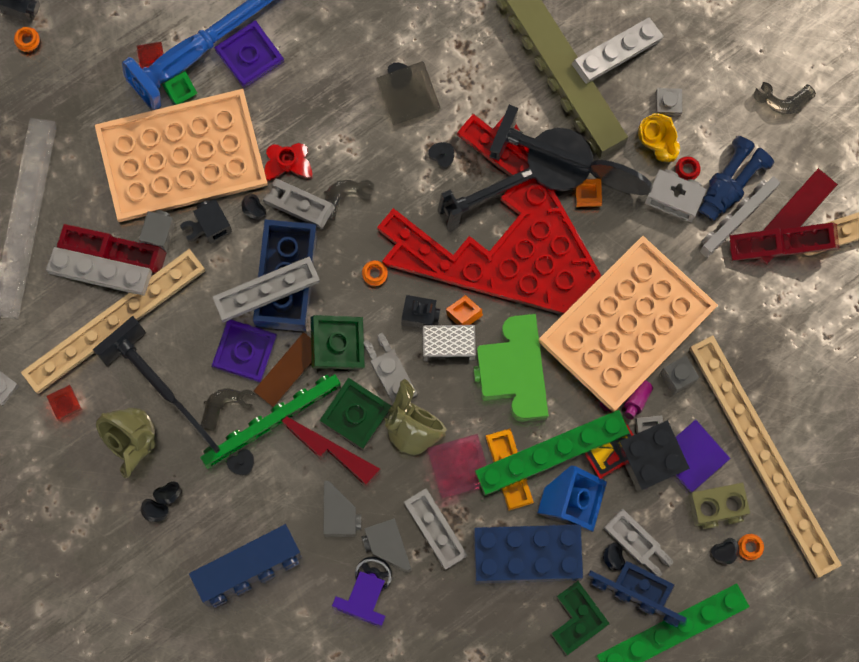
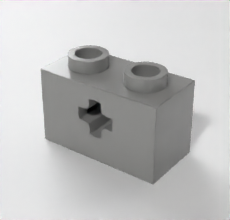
M659 169L652 185V191L648 194L645 203L692 223L706 188H703L702 184L695 180L689 179L687 181L678 177V174L674 171ZM675 190L679 191L678 197L673 196Z

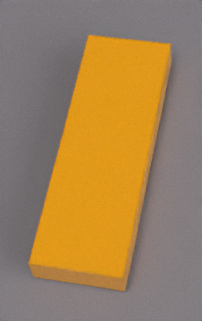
M511 428L485 436L493 463L518 452ZM526 479L501 489L508 512L534 504Z

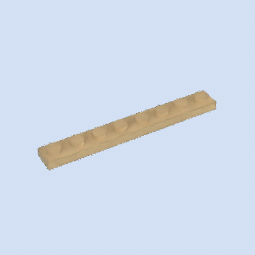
M188 249L151 276L145 296L128 293L21 372L37 394L41 393L95 352L92 349L130 317L134 316L137 321L204 273L206 271L192 251Z

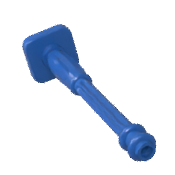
M247 0L206 30H199L197 34L169 49L149 68H141L133 58L128 57L122 61L124 77L151 111L160 109L161 96L158 89L161 83L168 81L187 69L208 49H212L216 41L274 0Z

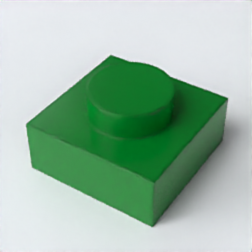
M186 71L162 83L173 105H178L197 94Z

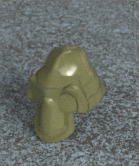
M403 379L400 381L395 401L389 409L390 414L388 418H385V426L388 429L390 441L398 448L399 452L418 455L445 437L447 429L434 415L411 403L415 389L408 380Z
M128 408L102 413L96 421V428L102 441L115 455L124 460L120 467L121 475L124 478L130 477L138 463L155 447V426L144 410Z

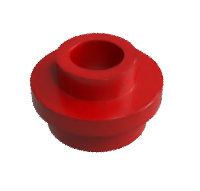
M689 156L682 157L675 165V173L678 174V177L687 181L689 179L695 180L701 171L699 162ZM683 167H690L692 172L685 173Z

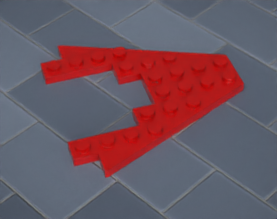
M472 114L457 132V136L509 176L529 168L527 163L529 148L521 145L516 146L508 143L499 161L490 158V148L503 117L494 128H491L475 114ZM516 124L515 127H514V129H517V130L520 131V129L518 128V126H517V124ZM534 178L507 190L501 197V201L518 213L519 216L490 251L469 236L453 255L394 208L377 227L379 232L396 244L382 260L385 266L561 315L602 276L554 190L544 187Z

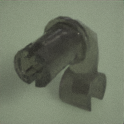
M763 82L761 86L765 93H761L757 88L754 92V98L757 102L766 103L773 111L780 114H799L802 111V107L816 95L815 90L806 84L793 96L779 99L772 94L773 87L767 82Z
M350 179L338 180L331 184L327 191L323 193L325 195L324 200L332 203L335 207L328 220H335L340 199H343L345 193L354 192L362 199H369L372 194L364 193L362 188L365 186L373 188L374 184L369 180L358 182Z
M230 388L215 391L203 402L205 409L201 421L202 428L215 431L220 410L224 409L223 405L225 403L238 402L241 407L250 408L253 405L245 403L243 397L245 395L255 396V394L251 390L238 391Z

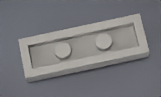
M427 489L404 501V505L445 570L468 557Z

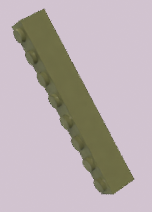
M496 0L501 9L505 8L509 14L508 20L513 29H518L521 33V41L527 50L531 49L535 56L534 61L540 71L544 70L548 76L547 82L552 91H557L560 95V103L566 112L570 111L572 114L575 128L579 133L583 132L587 138L592 154L596 153L599 159L624 146L628 139L627 134L594 82L590 81L586 84L572 66V62L578 57L542 0Z

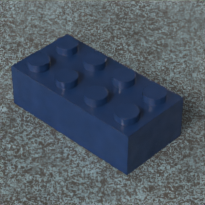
M265 219L258 277L309 256L314 266L317 240L316 224ZM311 286L255 309L253 315L255 327L306 332Z
M284 524L188 574L202 602L207 607L211 605L213 608H216L226 603L229 595L237 593L238 596L252 589L251 584L259 580L261 583H265L276 577L274 572L282 568L288 571L300 564L298 560L302 558V555L287 525Z
M581 525L476 527L473 530L475 584L581 581L583 579Z

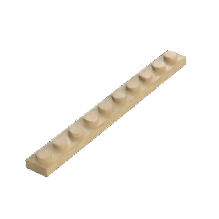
M714 336L691 346L689 350L816 578L842 566Z

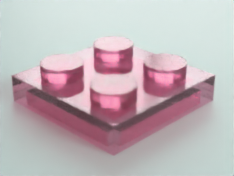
M478 434L427 448L441 499L481 489L475 470L487 466Z

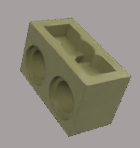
M744 483L692 492L688 495L694 525H702L703 529L718 527V522L728 520L729 524L740 523L744 521L743 517L750 514ZM728 498H733L737 501V511L728 509L726 505ZM707 503L713 508L712 516H705L701 512V504Z

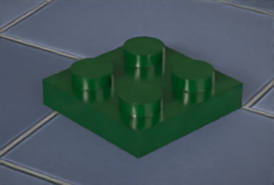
M313 315L310 317L312 368L354 370L365 368L363 317Z
M348 377L319 421L358 448L364 450L389 413L392 405Z

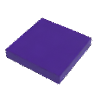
M256 20L214 47L216 53L243 89L284 62V58Z
M230 319L224 328L211 367L212 369L260 383L263 380L278 335Z
M694 420L676 436L690 469L675 476L690 493L731 459L697 420Z

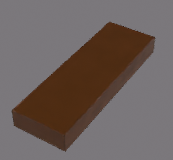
M303 332L253 390L257 396L272 408L282 400L312 364L311 338Z

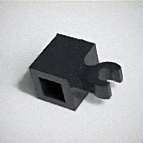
M0 0V10L2 13L29 23L32 16L38 13L40 7L39 0Z
M216 199L211 202L210 200L204 201L196 207L197 209L193 213L197 223L185 221L180 225L182 231L187 228L194 230L191 235L186 237L188 242H193L200 235L205 234L208 242L211 244L232 232L231 226Z
M406 295L401 325L423 329L425 325L438 324L441 309L436 308L437 300Z

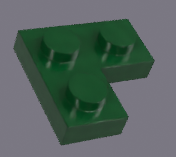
M579 581L556 596L572 619L551 635L567 656L610 623Z

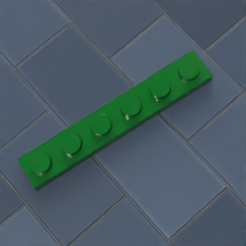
M334 374L331 377L329 375L321 377L315 382V387L308 391L304 388L294 394V400L287 404H284V402L277 404L270 410L272 413L264 418L262 416L254 418L248 423L249 427L241 432L239 430L233 431L225 437L227 441L218 446L220 451L217 454L210 447H207L203 451L204 455L200 457L206 468L210 469L283 424L282 420L286 416L293 418L340 389L341 383L337 376Z
M617 410L475 470V474L486 496L629 435L630 432L620 410Z
M736 583L678 613L687 618L685 626L679 624L678 627H674L662 621L596 655L599 662H644L750 606Z

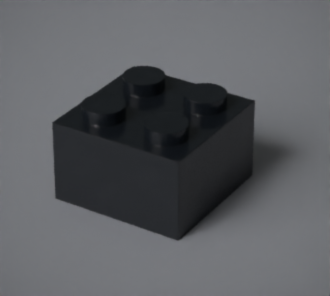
M668 420L615 443L637 491L644 490L690 469Z

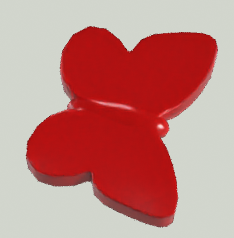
M296 143L291 147H282L276 144L270 145L266 150V155L269 159L264 168L266 180H273L285 171L287 173L291 171L297 176L311 179L313 177L309 161L305 159L308 154L307 147L302 143Z

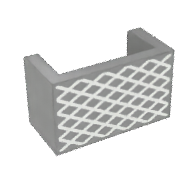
M475 325L423 326V361H428V357H469V360H475Z

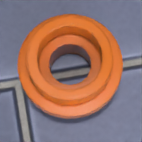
M31 27L20 28L14 36L16 47L24 52L33 51L40 42L38 32ZM26 37L32 38L29 43H23V40Z
M370 261L362 269L363 280L370 286H379L387 279V268L380 261ZM377 270L380 275L377 278H373L370 276L371 271Z
M746 534L739 539V554L742 558L751 561L758 559L763 554L764 544L759 536ZM747 543L754 545L755 549L753 552L746 550Z

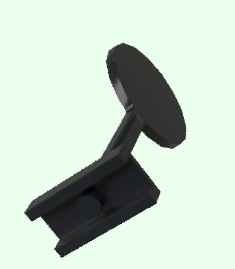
M508 105L490 148V158L499 161L508 143L516 146L521 145L573 166L586 168L596 179H601L602 183L619 191L634 195H648L652 191L651 181L632 168L606 160L590 162L579 155L524 135L522 131L514 129L518 118V107Z
M557 127L545 130L535 138L593 162L590 145L582 135L571 129ZM529 149L527 160L529 168L465 198L462 196L456 199L451 189L441 193L437 210L439 214L445 212L449 217L447 229L451 231L458 228L462 213L468 211L470 207L532 178L550 190L567 191L575 189L585 182L590 171Z
M134 316L130 317L92 349L106 366L120 355L125 359H129L167 402L174 405L203 441L216 454L220 451L219 447L202 426L176 399L169 387L136 352L137 349L133 344L145 335L146 332Z

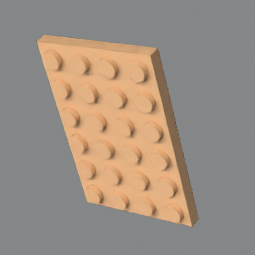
M243 89L95 124L118 222L146 216L148 211L154 213L156 210L167 211L268 186Z
M642 236L539 338V343L612 412H615L716 309L718 304L650 241Z

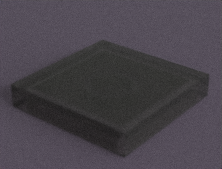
M424 61L376 78L393 126L441 109Z

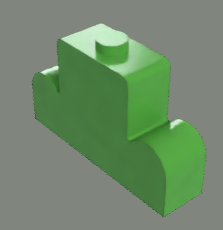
M536 314L509 317L505 320L501 330V337L505 343L478 346L476 352L478 366H473L475 382H480L481 398L484 401L514 398L510 412L515 420L519 422L547 420L549 415Z

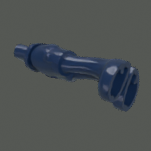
M736 136L734 138L732 146L735 152L731 160L721 173H715L709 180L710 186L702 199L703 203L698 211L711 221H715L720 214L723 215L728 208L743 198V188L758 169L769 170L775 163L765 150L757 148L735 180L732 179L743 160L755 148V144L745 137Z

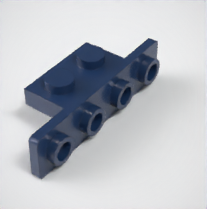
M626 561L616 583L591 570L588 573L589 579L592 580L591 585L602 591L608 588L616 592L615 597L626 603L632 600L640 604L639 609L650 615L656 612L664 616L663 621L674 627H678L679 624L686 625V617L665 607L675 584Z

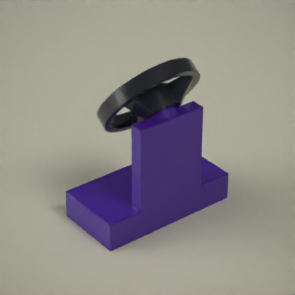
M366 557L356 567V582L349 600L347 601L335 596L332 608L382 628L386 616L373 610L381 591L385 590L392 580V570L383 559ZM373 561L380 563L387 571L380 572L375 567L370 568L365 562ZM360 566H362L364 572H362V571L359 572V567H360ZM389 576L388 582L384 585L385 581L382 578Z

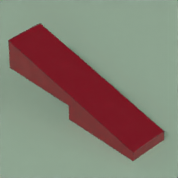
M818 168L764 230L801 227L838 184ZM773 257L759 259L767 265Z
M834 222L729 235L732 261L840 249L837 224Z
M67 224L63 225L56 246L66 250L149 268L152 271V275L162 269L167 254L159 246L113 237L109 233Z
M286 416L282 420L283 425L320 460L329 453L366 488L381 473L380 468Z

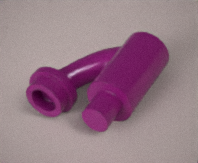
M645 380L627 399L624 405L626 409L624 416L627 419L632 420L635 415L642 412L653 391V386L650 382ZM600 401L601 408L611 412V410Z

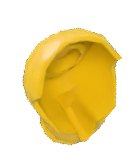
M656 113L644 118L638 127V136L641 143L646 148L654 151L657 160L661 162H674L679 154L680 145L677 141L678 135L672 118Z

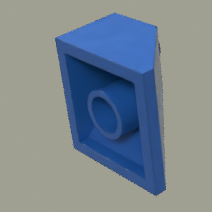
M571 465L544 488L537 513L567 525H581V529L593 532L607 481Z

